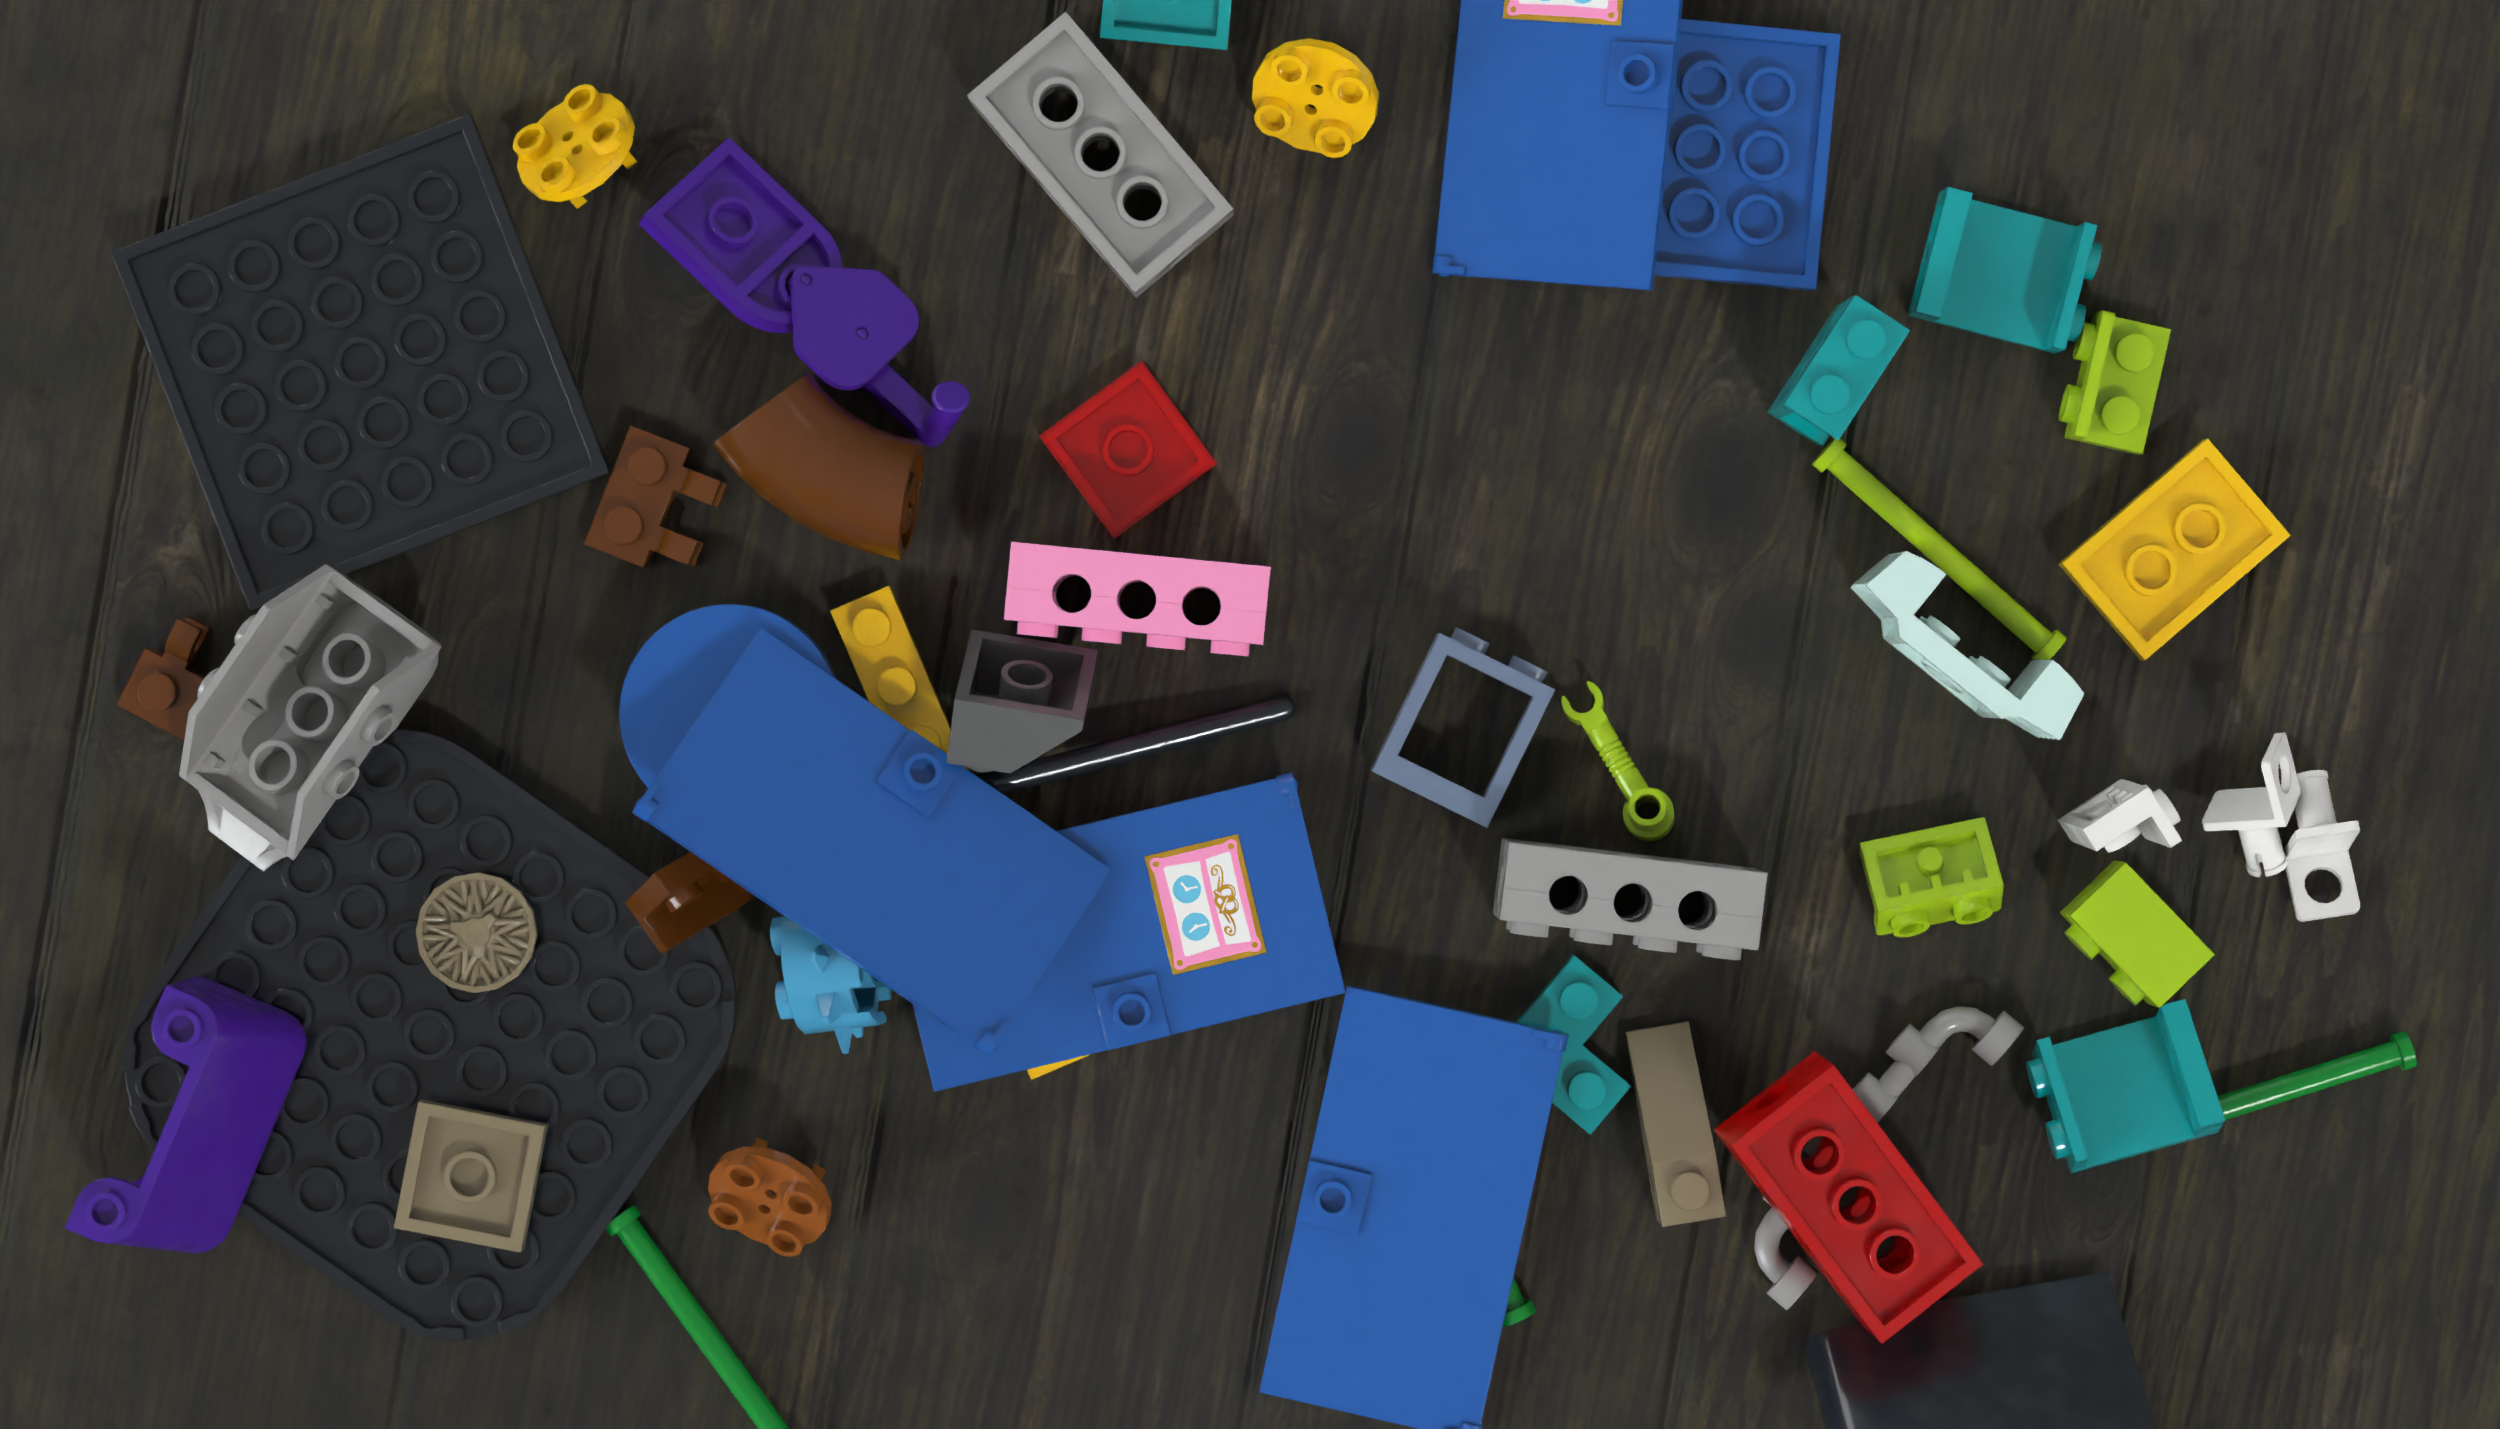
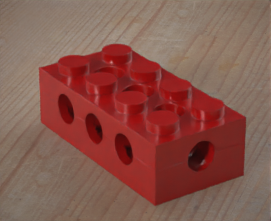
M1816 1051L1808 1055L1714 1129L1715 1133L1860 1324L1881 1344L1983 1265L1836 1067ZM1820 1136V1144L1815 1153L1801 1159L1804 1145L1810 1139ZM1857 1186V1193L1853 1201L1839 1208V1201L1843 1193L1849 1188ZM1894 1236L1891 1248L1885 1254L1876 1256L1881 1242L1888 1237Z

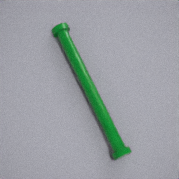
M2403 1030L2391 1034L2390 1042L2219 1095L2218 1099L2224 1118L2228 1120L2396 1066H2400L2403 1071L2417 1066L2416 1055L2409 1036Z
M635 1204L615 1217L607 1226L606 1232L610 1237L617 1234L758 1429H790L640 1224L637 1218L642 1214Z

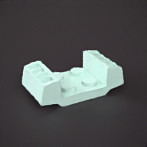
M1908 551L1897 552L1885 556L1850 587L1881 620L1883 639L1979 716L1984 718H2005L2037 738L2041 737L2044 739L2046 737L2053 740H2060L2084 696V692L2054 660H2031L2007 690L2005 687L2011 679L1982 656L1978 659L1972 656L1967 658L1954 647L1960 641V638L1946 625L1931 615L1927 619L1922 616L1918 619L1914 616L1946 574L1939 568Z

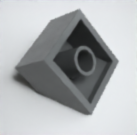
M971 629L954 700L946 763L966 766L977 772L998 771L1011 774L1083 730L1098 650Z

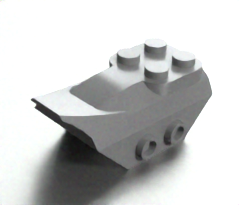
M327 564L265 603L257 614L249 617L240 626L235 636V646L222 665L211 671L204 678L198 689V699L188 712L179 776L198 789L207 813L208 830L263 872L272 864L285 857H289L294 861L335 800L344 797L353 788L359 777L360 771L358 767L371 748L383 742L398 727L432 678L438 665L439 651L442 648V645L425 630L382 599Z

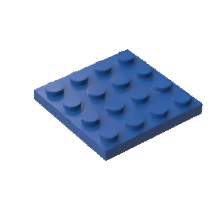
M1681 19L1673 112H1671L1655 276L1805 291L1816 290L1841 34Z

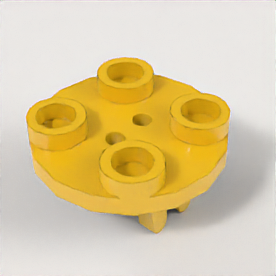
M1311 38L1289 41L1267 53L1254 75L1252 100L1256 108L1254 120L1257 127L1264 134L1277 137L1297 149L1322 153L1331 158L1343 157L1349 153L1353 144L1365 137L1374 123L1378 110L1379 92L1372 73L1355 54L1332 42ZM1316 84H1317V85H1320V86H1322L1323 88H1318V87H1316L1315 85H1316ZM1308 104L1314 105L1316 108H1312Z
M583 84L573 88L566 95L562 103L550 109L537 123H532L522 128L514 138L513 150L519 156L517 169L524 186L541 200L554 202L570 200L577 209L587 202L583 195L602 185L621 164L628 170L637 163V160L629 151L632 146L635 130L630 111L611 94L599 93L590 84Z

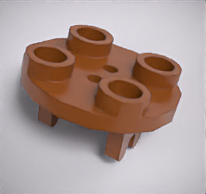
M757 1137L752 1147H740L726 1152L714 1165L709 1175L708 1192L712 1203L709 1206L708 1213L718 1226L728 1230H737L752 1240L767 1244L779 1255L793 1257L800 1254L804 1245L815 1242L830 1222L832 1202L825 1185L821 1181L826 1169L815 1164L811 1170L788 1154L766 1148L769 1142Z

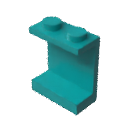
M1947 187L1939 192L1907 316L2054 354L2066 350L2068 341L2076 343L2086 315V305L2078 304L2083 280H2093L2102 253V243L2094 242L2098 225L2084 222L2078 226H2073L1972 200L1973 193L1952 187Z
M1857 295L1843 301L1834 308L1767 413L1819 447L1825 444L1829 436L1838 441L1910 330Z
M2186 999L2162 1005L2155 1017L2052 1045L2050 1037L2039 1039L2032 1052L2034 1060L2026 1062L2027 1074L2033 1093L2037 1099L2046 1096L2053 1117L2052 1121L2045 1122L2051 1150L2056 1159L2066 1158L2070 1174L2218 1133L2225 1122Z

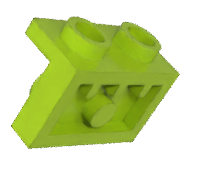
M2104 310L2092 314L2090 323L2084 322L2073 350V359L2082 361L2077 384H2068L2066 386L2059 411V421L2067 423L2064 438L2132 454H2143L2171 329L2115 317V313Z
M1985 817L1860 843L1859 854L1874 907V926L1877 935L1893 933L1896 937H1911L1925 932L1930 925L1953 920L1958 924L1977 923L1989 918L1993 912L2001 909L2004 884Z

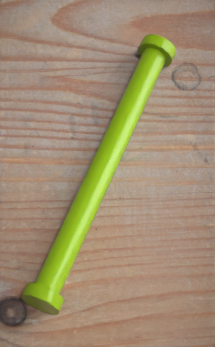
M1841 438L1838 441L1833 439L1812 463L1821 473L1825 469L1830 471L2031 648L2034 651L2031 657L2033 660H2050L2067 639L2058 629L2051 633L1843 450L1847 444Z

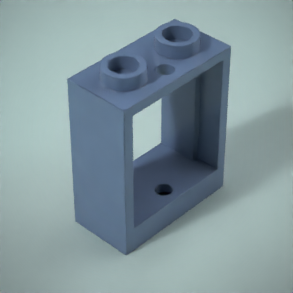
M1455 627L1451 638L1441 633L1436 634L1370 770L1488 828L1555 689L1542 683L1547 674L1545 670L1514 655L1508 666L1485 655L1490 645L1489 643ZM1447 655L1531 696L1483 796L1398 756Z

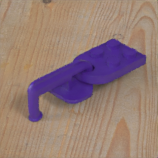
M730 137L644 214L639 225L737 318L762 331L771 333L793 332V346L796 354L823 381L841 390H855L862 387L906 430L927 447L935 448L942 444L959 421L963 411L969 405L970 394L968 389L956 381H946L937 385L932 391L931 400L934 405L932 407L887 364L912 340L917 332L919 316L913 302L883 273L877 270L843 268L839 249L830 233Z

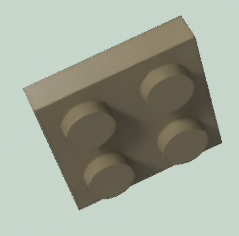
M420 1100L417 1105L394 1228L521 1253L525 1247L548 1124Z

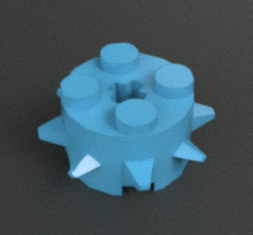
M787 917L772 918L770 938L775 954L781 956L784 981H778L775 987V1000L780 1018L782 1020L794 1018L797 1027L804 1034L835 1031L842 1054H848L852 1034L856 1038L863 1037L864 1027L886 1023L887 1017L884 1011H878L879 1001L891 1000L892 989Z

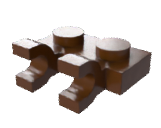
M630 425L584 545L643 568H648L654 552L686 565L697 567L705 543L664 528L666 519L677 492L720 508L729 484L688 469L687 466L694 450Z
M187 616L185 620L178 618L167 639L164 653L152 647L144 649L117 706L184 740L188 712L197 701L198 689L206 675L194 670L191 666L212 627L190 616Z

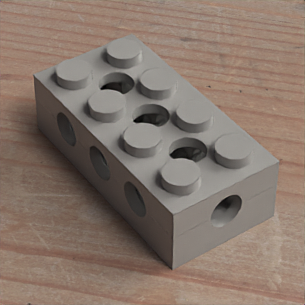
M1066 11L967 95L975 110L1135 298L1139 297L1233 216L1231 205ZM1057 92L1068 93L1078 102L1074 115L1063 122L1050 121L1042 114V106L1046 98ZM1107 141L1115 145L1119 150V159L1111 169L1102 172L1094 171L1083 162L1085 150L1094 142ZM1137 190H1150L1160 198L1162 202L1161 208L1152 219L1138 221L1126 213L1124 209L1125 202L1129 195Z
M1502 838L1493 914L1498 919L1507 921L1506 929L1510 930L1509 933L1548 937L1549 926L1570 928L1569 937L1579 942L1612 945L1613 934L1633 936V945H1638L1640 949L1676 953L1678 941L1697 943L1696 952L1702 953V956L1741 960L1742 949L1759 950L1768 873L1752 867ZM1574 876L1579 888L1576 900L1568 907L1554 908L1549 900V891L1552 884L1560 877ZM1637 884L1642 896L1638 909L1630 915H1617L1614 909V897L1617 891L1624 885ZM1700 891L1705 904L1702 915L1694 922L1682 923L1678 914L1680 901L1688 893Z

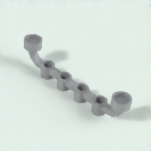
M1957 1006L1943 1010L1929 1020L1920 1031L1909 1023L1885 1052L1895 1060L1894 1063L1879 1080L1868 1072L1855 1086L1853 1091L1878 1123L1895 1103L1899 1095L1929 1063L1941 1045L1953 1033L1960 1031L1968 1032L1977 1037L1978 1040L1971 1050L1992 1066L2012 1045L2024 1027L2005 1011L1994 1019L1977 1008ZM1820 1136L1812 1138L1803 1149L1810 1156L1818 1149ZM1771 1208L1756 1230L1754 1252L1759 1267L1773 1282L1767 1295L1785 1310H1788L1812 1283L1819 1271L1800 1255L1791 1263L1786 1261L1781 1255L1779 1248L1780 1239L1788 1227L1775 1210Z

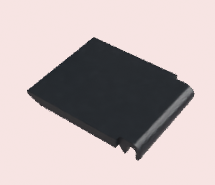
M2108 1272L1938 1300L1883 1344L1871 1335L1858 1321V1325L1820 1332L1811 1337L1806 1342L1804 1348L1825 1429H2157Z

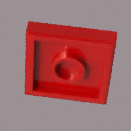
M1142 361L1039 435L1040 439L1114 539L1217 465L1216 461Z

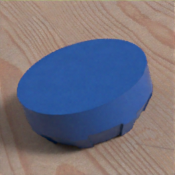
M736 604L707 606L692 610L665 624L650 637L637 653L624 680L620 698L619 719L621 736L628 758L640 779L648 788L651 786L760 628L769 632L836 679L831 663L817 643L790 620L769 610L753 606Z

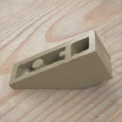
M1689 1021L1625 1031L1657 1221L1662 1227L1726 1217L1716 1152Z

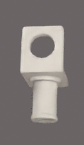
M2286 733L2274 734L2261 762L2266 787L2219 790L2215 792L2202 819L2205 831L2238 830L2246 859L2247 872L2254 877H2260L2261 875L2260 862H2263L2266 877L2280 873L2288 865V859L2283 850L2278 827L2287 826L2301 795V790ZM2279 764H2280V768H2281V778H2282V780H2281V786H2280V782H2279V772H2278Z
M2311 770L2298 773L2297 778L2301 795L2294 809L2299 829L2293 833L2284 849L2288 859L2286 873L2296 918L2301 922L2355 914L2360 909V900L2348 850L2360 832L2359 822L2337 823L2327 780L2329 779L2327 771ZM2318 869L2332 872L2341 884L2339 897L2330 903L2314 901L2305 890L2306 876Z

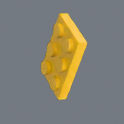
M2207 438L2199 442L2058 563V565L2140 660H2146L2291 535Z

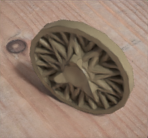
M481 872L454 876L435 888L421 907L416 927L419 954L430 972L449 987L472 993L496 990L517 978L533 957L538 936L534 910L522 891L503 877Z

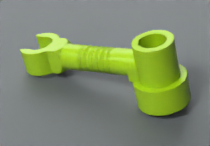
M1587 681L1588 690L1595 699L1593 708L1586 713H1578L1572 709L1566 697L1562 696L1561 701L1564 714L1571 722L1581 725L1596 750L1599 751V755L1603 757V762H1606V767H1609V772L1612 773V777L1615 778V782L1626 799L1623 807V818L1629 833L1641 841H1657L1666 836L1673 826L1675 817L1673 804L1664 792L1648 787L1637 767H1634V762H1631V757L1628 756V752L1625 751V747L1622 746V742L1619 741V737L1603 711L1604 701L1600 689L1594 683ZM1645 802L1655 803L1660 808L1658 815L1652 819H1643L1637 815L1636 811Z

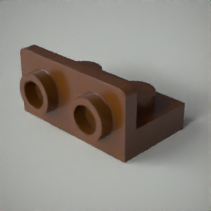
M689 852L655 872L625 903L658 951L666 953L751 902L756 896L692 852Z

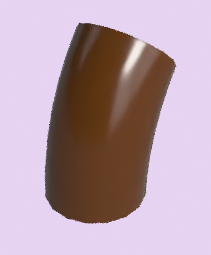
M809 373L772 398L712 444L739 477L762 498L796 522L831 540L858 550L904 561L914 535L924 475L923 443L890 434L858 419L831 398Z

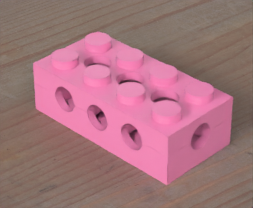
M1011 542L1004 620L1018 621L1017 634L1058 638L1059 626L1082 628L1081 640L1121 644L1122 632L1147 634L1146 647L1185 650L1186 638L1211 640L1210 653L1249 656L1250 644L1263 645L1271 567ZM1072 576L1083 577L1091 588L1090 602L1083 610L1076 613L1064 611L1059 606L1056 597L1060 583ZM1135 582L1148 584L1153 588L1156 595L1154 610L1142 619L1127 617L1120 607L1122 591L1128 585ZM1204 588L1211 590L1220 600V614L1215 621L1208 625H1195L1188 621L1184 615V600L1195 589Z

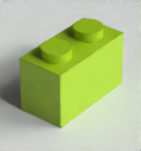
M2114 860L2060 912L2071 924L2064 932L2065 935L2089 959L2092 960L2099 953L2113 967L2115 972L2109 977V980L2135 1006L2143 999L2147 1004L2160 1008L2215 955L2126 862Z

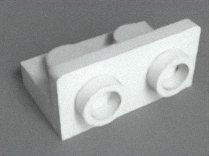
M2124 779L2118 780L2058 819V822L2072 842L2094 851H2098L2105 847L2108 853L2116 851L2133 841L2140 833H2142L2145 839L2169 848L2182 841L2173 827L2181 819L2161 789L2153 792L2146 784L2140 785Z

